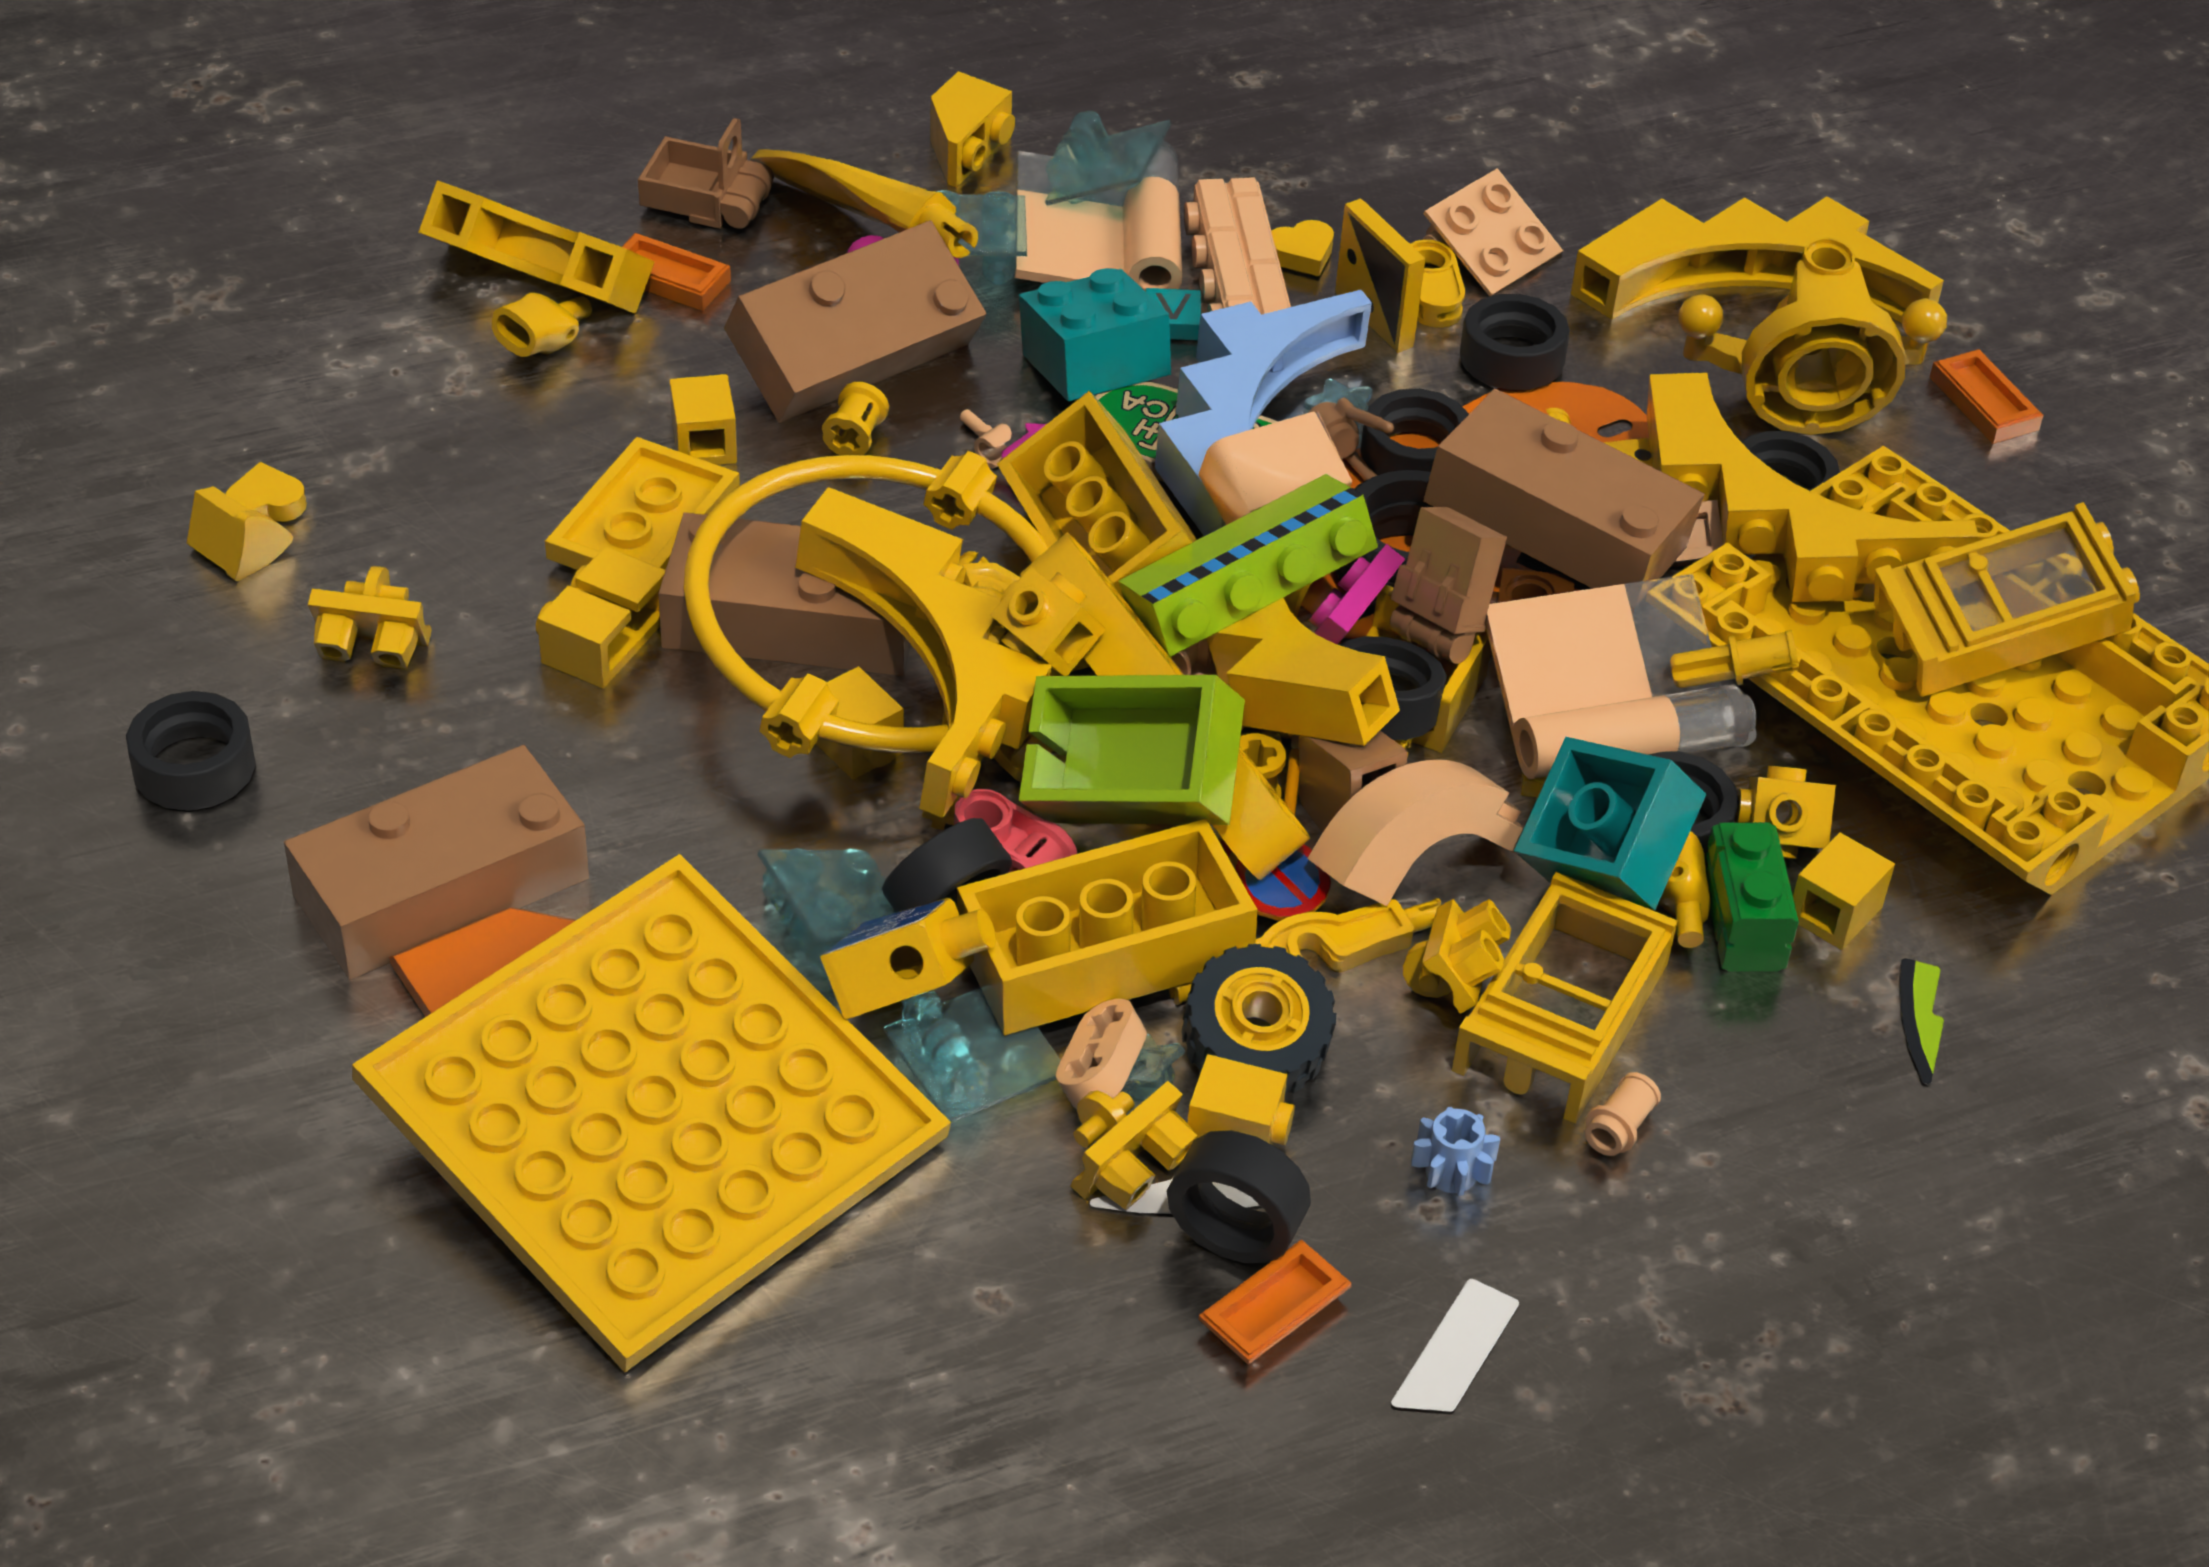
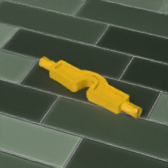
M1435 898L1432 901L1405 909L1401 907L1396 899H1391L1387 906L1375 903L1342 914L1328 912L1301 913L1287 917L1271 926L1261 938L1256 939V944H1261V947L1273 948L1274 946L1285 948L1287 953L1296 957L1297 955L1302 957L1300 954L1301 950H1312L1333 971L1341 973L1378 957L1411 947L1413 933L1432 928L1437 907L1441 906V900ZM1192 982L1168 988L1171 999L1174 998L1173 1002L1175 1005H1180L1187 1001Z

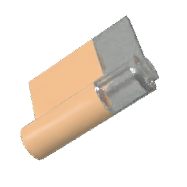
M1146 138L1137 141L1129 148L1122 168L1018 151L1016 157L1014 278L1042 283L1051 281L1070 282L1090 277L1091 273L1096 270L1112 268L1122 269L1145 292L1146 288L1179 289L1182 284L1178 155L1173 146L1158 138Z
M1693 574L1489 604L1485 619L1487 634L1516 755L1521 770L1529 780L1548 776L1565 736L1647 755L1667 751H1681L1690 754L1744 745L1748 740L1749 732L1755 728L1756 711L1753 701L1748 695H1743L1740 688L1736 685L1721 686L1719 681L1678 688L1673 682L1670 666L1671 656L1677 653L1711 647Z

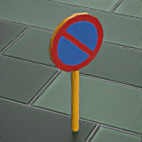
M1297 748L1292 749L1289 753L1284 803L1294 815L1296 814L1300 776L1299 749ZM1303 844L1262 880L1257 879L1238 860L1235 871L1254 902L1259 916L1281 921L1293 915L1315 912L1325 903L1331 887L1330 875L1307 859L1312 852V849Z

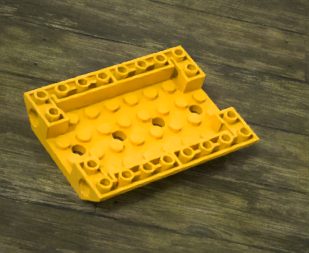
M1884 445L1811 490V492L1848 507L1885 517L1913 522L1975 520L1978 541L2010 531ZM1727 542L1645 593L1644 603L1706 648L1729 644V636H1735V640L1738 641L1792 630L1799 670L1775 672L1748 679L2017 876L2050 895L2064 887L2209 779V664L2141 619L2135 613H2133L2132 626L2129 631L1921 697L1917 690L1918 659L1913 649L1902 652L1898 649L1893 635L1894 612L1890 610L1878 614L1874 606L1875 584H1855L1853 601L1792 602L1784 554H1757L1749 558ZM2054 559L1991 578L2013 619L2096 592L2089 582L2080 578ZM1981 581L1952 590L1973 632L2002 623ZM1881 654H1893L1898 657L1886 659ZM1975 720H1985L1994 724L1981 726ZM2075 788L2084 789L2093 794L2083 795Z

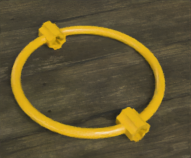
M967 451L961 456L951 455L940 470L924 464L890 457L872 455L824 456L800 460L774 468L752 478L724 497L707 515L697 530L689 548L684 569L686 608L693 631L702 649L714 666L733 687L752 703L766 711L762 716L759 732L767 738L771 749L788 758H792L796 754L808 755L819 738L841 745L872 751L892 753L934 752L948 732V724L927 727H890L852 721L835 716L839 699L831 693L826 681L807 673L802 678L791 677L781 691L765 681L743 661L724 636L716 620L710 600L709 572L718 543L731 525L751 507L784 490L804 484L841 479L887 481L926 490L923 505L932 513L934 522L953 530L959 525L969 526L975 516L979 514L1007 534L1024 551L1031 562H1034L1048 547L1041 534L1022 515L992 494L997 475L990 470L987 460L978 454ZM1051 668L1050 676H1062L1054 668Z

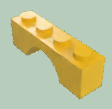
M439 180L436 181L418 233L452 247L634 314L637 312L655 262L626 248L582 232L572 231Z

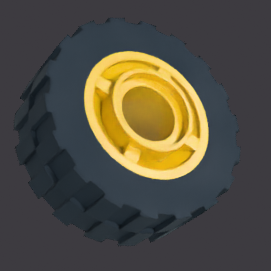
M1248 944V947L1237 949L1235 946L1224 950V954L1220 957L1215 958L1213 956L1204 965L1202 973L1199 974L1197 972L1192 981L1181 1030L1182 1042L1187 1044L1186 1055L1190 1063H1195L1199 1068V1075L1206 1056L1209 1054L1288 1074L1285 1093L1292 1091L1294 1094L1304 1088L1305 1082L1309 1078L1313 1080L1319 1073L1322 1062L1326 1059L1336 1025L1337 1013H1333L1335 999L1332 990L1328 991L1325 986L1326 979L1319 970L1315 972L1308 965L1309 961L1300 955L1296 957L1287 953L1285 948L1278 946L1273 948L1261 947V944ZM1246 1018H1261L1267 1021L1271 1026H1257L1249 1022Z

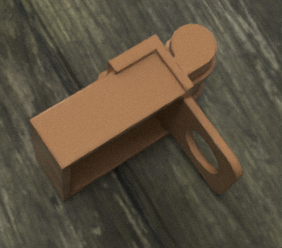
M733 118L722 135L718 147L665 136L638 178L639 205L687 215L691 223L720 229L724 221H726L732 227L744 228L759 212L761 201L769 195L772 187L771 184L774 181V173L770 167L763 163L747 160V152L742 151L741 120ZM733 139V149L728 150L729 144Z
M1421 507L1406 565H1399L1391 596L1392 601L1400 604L1391 615V628L1401 634L1405 641L1425 647L1438 659H1447L1455 664L1463 662L1470 654L1475 633L1485 632V619L1507 537L1449 507Z

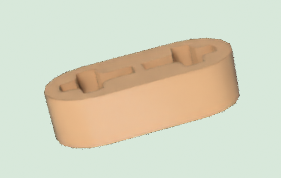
M1126 999L1105 1001L1093 1007L1079 1022L1056 1071V1078L1074 1108L1077 1109V1103L1090 1091L1098 1090L1114 1098L1125 1086L1147 1036V1031L1130 1001Z

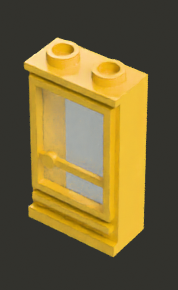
M2084 502L2075 504L2074 511L1892 569L1889 564L1875 569L1874 606L1878 614L1893 610V635L1898 649L1901 652L1913 649L1918 659L1917 690L1921 697L2129 631L2132 626L2134 603L2140 600L2139 587L2133 572L2128 567H2120L2114 556L2112 538L2106 525L2103 522L2095 523Z

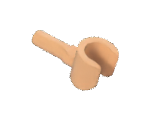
M964 410L960 415V421L979 436L974 442L975 453L987 460L989 468L998 467L997 463L1002 460V451L1007 448L1004 443L1012 437L1010 427L1002 423L992 428L970 410Z

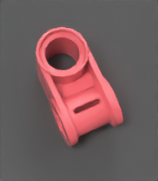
M975 789L971 791L967 798L960 796L955 804L954 825L970 818H982L1011 856L1012 866L1008 873L1077 854L1072 838L1064 829L1056 823L1043 820L1018 806L999 792L991 789Z

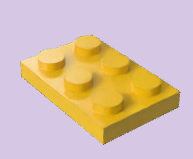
M636 437L545 540L546 559L578 570L581 566L588 565L607 546L666 570L683 513L708 515L724 497L740 486L739 472Z

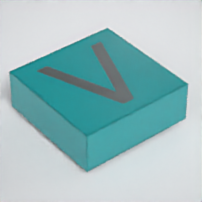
M1146 288V293L1169 313L1170 339L1198 340L1201 290Z

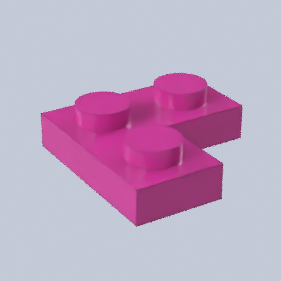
M1387 544L1371 563L1362 556L1359 557L1338 583L1346 593L1342 594L1334 587L1308 620L1317 627L1314 633L1338 645L1397 571L1399 565L1404 562L1405 558Z

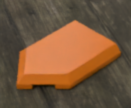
M509 907L390 956L389 960L391 966L426 1017L576 920Z

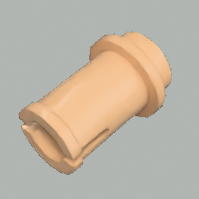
M1630 1072L1621 1079L1619 1086L1604 1105H1598L1590 1110L1585 1118V1137L1593 1149L1603 1155L1615 1156L1629 1151L1637 1141L1638 1127L1650 1111L1661 1101L1660 1090L1654 1081L1644 1074Z

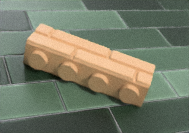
M1255 177L1231 178L1228 183H1225L1223 179L1198 180L1197 184L1194 185L1193 202H1185L1184 226L1186 235H1193L1194 268H1203L1200 270L1199 284L1201 301L1212 303L1208 305V312L1250 301L1261 315L1291 307L1259 182L1256 181Z

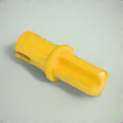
M1792 630L1738 641L1735 640V636H1729V644L1677 653L1671 656L1670 659L1673 682L1678 688L1736 679L1738 686L1743 685V679L1775 672L1799 670Z

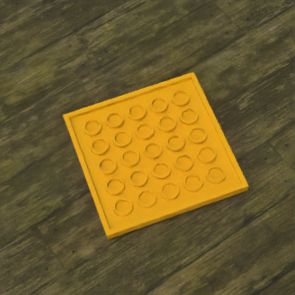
M678 854L352 1064V1080L624 1372L630 1370L946 1139L951 1122L847 1019L844 1020L843 1015L681 854Z

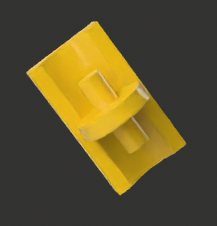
M372 566L367 573L365 582L347 580L344 592L313 588L311 590L308 607L315 621L314 646L319 657L322 659L345 662L351 659L356 638L372 639L374 642L371 655L375 663L383 667L405 670L412 658L416 645L428 647L432 629L430 625H425L422 603L408 601L409 589L390 586L389 570L386 567Z
M1454 899L1437 907L1429 939L1414 945L1405 957L1403 977L1407 985L1415 993L1425 997L1438 998L1452 991L1453 1005L1460 1014L1476 1006L1482 982L1502 971L1504 958L1498 946L1509 940L1511 927L1490 899L1466 912L1462 911Z
M1167 1081L1128 1115L1126 1114L1134 1108L1135 1104L1132 1097L1126 1092L1121 1091L1114 1098L1098 1090L1090 1091L1077 1103V1113L1082 1125L1073 1132V1136L1076 1142L1084 1148H1087L1095 1140L1097 1142L1084 1152L1082 1161L1085 1170L1073 1179L1070 1187L1084 1200L1099 1189L1123 1209H1129L1150 1188L1155 1174L1136 1156L1145 1149L1168 1171L1173 1170L1183 1161L1191 1144L1198 1138V1135L1188 1123L1175 1112L1183 1094Z

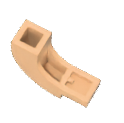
M1449 760L1414 762L1383 774L1357 792L1330 821L1307 859L1343 886L1387 906L1416 859L1430 846L1444 838L1457 834H1474L1515 853L1514 849L1524 829V826L1516 822L1522 811L1505 801L1509 795L1508 791L1472 767Z

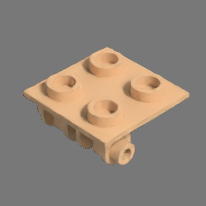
M1498 168L1435 204L1423 213L1431 223L1423 240H1436L1449 246L1489 297L1564 251Z

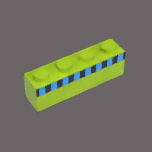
M1324 474L1119 580V584L1126 602L1171 657L1377 549L1378 544L1364 494L1328 474Z

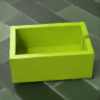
M1217 675L1036 676L1028 732L1059 755H1066V761L1063 763L1039 744H1027L1019 801L1053 823L1184 825L1207 819L1210 825H1230L1245 699Z

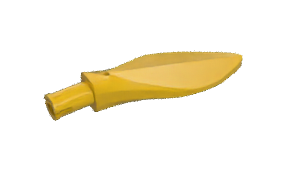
M759 149L750 159V161L767 165L773 171L775 178L872 221L887 225L899 233L931 220L950 253L955 258H963L971 253L958 243L960 239L967 242L973 248L977 245L978 231L976 228L955 215L956 207L941 192L927 191L926 189L841 162L791 151Z

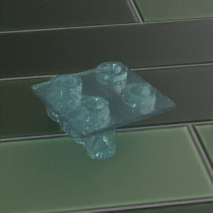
M1085 111L1078 113L1073 118L1069 130L1058 144L1055 154L1047 163L1046 172L1049 181L1053 184V188L1045 200L1046 205L1064 201L1076 204L1087 200L1096 193L1114 189L1116 192H1123L1137 186L1143 180L1147 168L1158 152L1159 146L1171 126L1170 120L1108 136L1101 118L1096 112Z
M948 190L934 191L941 192L956 207L955 215L973 225L978 231V242L975 248L962 239L958 243L971 252L968 256H982L984 277L996 285H1002L1011 280L1015 273L1016 256L1027 257L1025 195H1012L1004 191H992L985 195L957 194Z
M795 848L791 850H759L757 854L767 869L762 878L764 882L762 892L767 900L771 901L776 908L781 922L784 926L788 927L791 937L796 941H801L799 945L805 953V958L814 968H820L826 972L820 956L863 922L896 913L882 892V886L886 878L879 870L875 860L866 850H805Z
M981 988L941 1003L940 997L934 991H928L902 1000L904 1006L902 1019L884 1026V1032L931 1101L951 1123L1057 1079L1056 1071L1061 1059L1038 1027L1004 1036Z

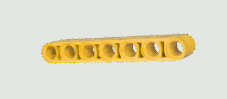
M1068 532L1020 573L1022 577L1031 566L1051 581L1058 572L1087 596L1080 605L1106 628L1083 657L1097 676L1184 675L1097 563ZM1239 745L1230 825L1212 826L1243 865L1257 879L1262 880L1306 843L1310 836Z

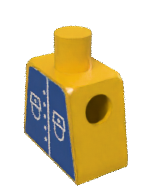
M945 898L863 922L822 954L820 958L844 1020L950 983L974 961V954L994 948L996 935L993 923L985 910L978 909L959 915L955 902L951 898Z

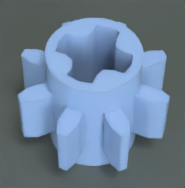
M1447 1107L1446 1111L1440 1113L1434 1121L1425 1117L1420 1120L1418 1137L1413 1144L1411 1166L1418 1168L1426 1167L1427 1187H1435L1443 1192L1457 1193L1459 1196H1462L1476 1181L1486 1185L1490 1183L1494 1161L1497 1159L1500 1137L1493 1134L1485 1135L1483 1115H1476L1464 1109Z

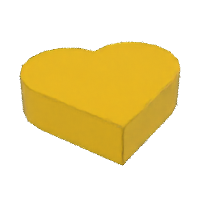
M1306 220L1297 223L1294 228L1278 227L1271 230L1280 267L1320 276L1332 253L1334 238L1332 227L1321 221Z
M262 462L254 466L226 491L227 496L248 510L267 515L277 522L294 520L306 510L307 502L302 482Z

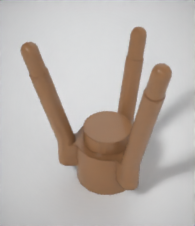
M1345 397L1339 399L1337 404L1327 401L1314 406L1308 413L1315 411L1317 414V411L1319 412L1340 458H1345L1364 481L1377 476L1355 451L1359 444V429L1354 421L1384 433H1392L1394 425L1381 417L1356 408Z

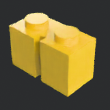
M605 546L588 565H583L576 571L570 586L568 585L554 601L547 602L540 610L536 620V633L539 635L541 663L604 689L659 629L658 594L666 570Z

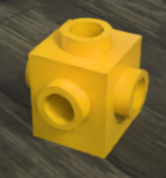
M1031 566L1019 580L1014 581L1007 587L999 605L990 614L992 618L1008 631L1001 640L1002 643L1012 650L1035 659L1039 656L1046 663L1052 665V668L1062 676H1068L1106 630L1080 605L1087 596L1079 588L1058 572L1049 581Z
M1768 765L1767 778L1750 777L1748 789L1739 788L1737 793L1739 804L1734 820L1735 823L1770 822L1772 825H1775L1783 857L1797 858L1798 846L1824 849L1830 843L1836 785L1805 782L1807 769ZM1784 801L1789 808V814L1787 819L1780 823L1776 817V809Z

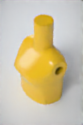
M528 293L520 300L499 307L493 312L492 331L499 343L517 356L528 357L536 353L548 356L565 347L576 338L579 332L578 321L586 319L591 315V303L583 296L556 303L540 293Z
M1690 831L1658 903L1666 912L1676 917L1678 921V943L1686 948H1694L1703 943L1702 923L1708 919L1711 910L1705 853L1698 837L1692 831Z

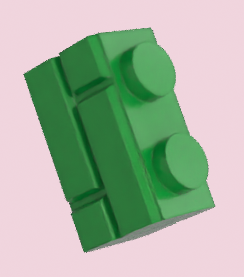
M1770 822L1719 823L1712 826L1707 845L1708 852L1705 853V865L1711 900L1710 916L1715 939L1719 942L1717 948L1722 969L1727 970V972H1779L1782 969H1786L1792 950L1791 943L1794 942L1799 920L1776 826Z

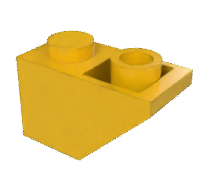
M959 71L931 96L930 141L947 184L957 188L973 171H978L984 164L985 159L1000 145H1004L1009 141L1015 127V117L1012 115V91Z

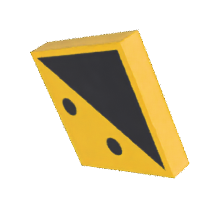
M1361 198L1346 203L1344 206L1335 293L1341 295L1362 290L1372 302L1369 326L1397 353L1410 349L1414 346L1425 258Z

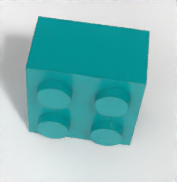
M1099 269L1091 273L1090 277L1070 282L1051 281L1042 284L1037 290L1019 294L1022 353L1067 401L1079 399L1088 391L1095 395L1171 375L1169 313L1122 269Z
M1565 736L1514 852L1550 884L1555 872H1559L1640 906L1656 910L1706 797V793L1670 759Z

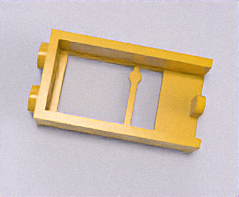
M1555 872L1551 885L1505 957L1502 971L1494 975L1469 1017L1466 1016L1461 1023L1452 1071L1464 1076L1481 1047H1485L1508 1057L1503 1082L1507 1089L1515 1094L1521 1095L1528 1092L1534 1081L1536 1069L1570 1083L1563 1119L1576 1124L1667 967L1678 921L1655 912L1650 908L1640 906L1598 889L1588 883H1583ZM1554 929L1634 961L1633 966L1612 1001L1543 973V968L1539 964L1534 963ZM1524 980L1528 984H1541L1606 1012L1596 1029L1593 1030L1518 999L1513 995Z

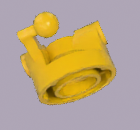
M1823 237L1808 242L1804 247L1802 259L1796 265L1790 293L1778 303L1773 313L1752 330L1748 340L1716 333L1723 323V309L1715 298L1705 294L1695 295L1684 301L1679 310V324L1687 334L1683 349V356L1686 359L1708 361L1722 369L1742 374L1747 400L1759 418L1783 431L1815 435L1843 431L1870 420L1891 403L1905 380V365H1919L1924 361L1929 342L1938 339L1947 328V314L1944 308L1935 300L1924 298L1914 301L1906 308L1902 318V327L1908 336H1901L1889 313L1871 302L1860 264L1855 261V254L1852 248L1838 239Z

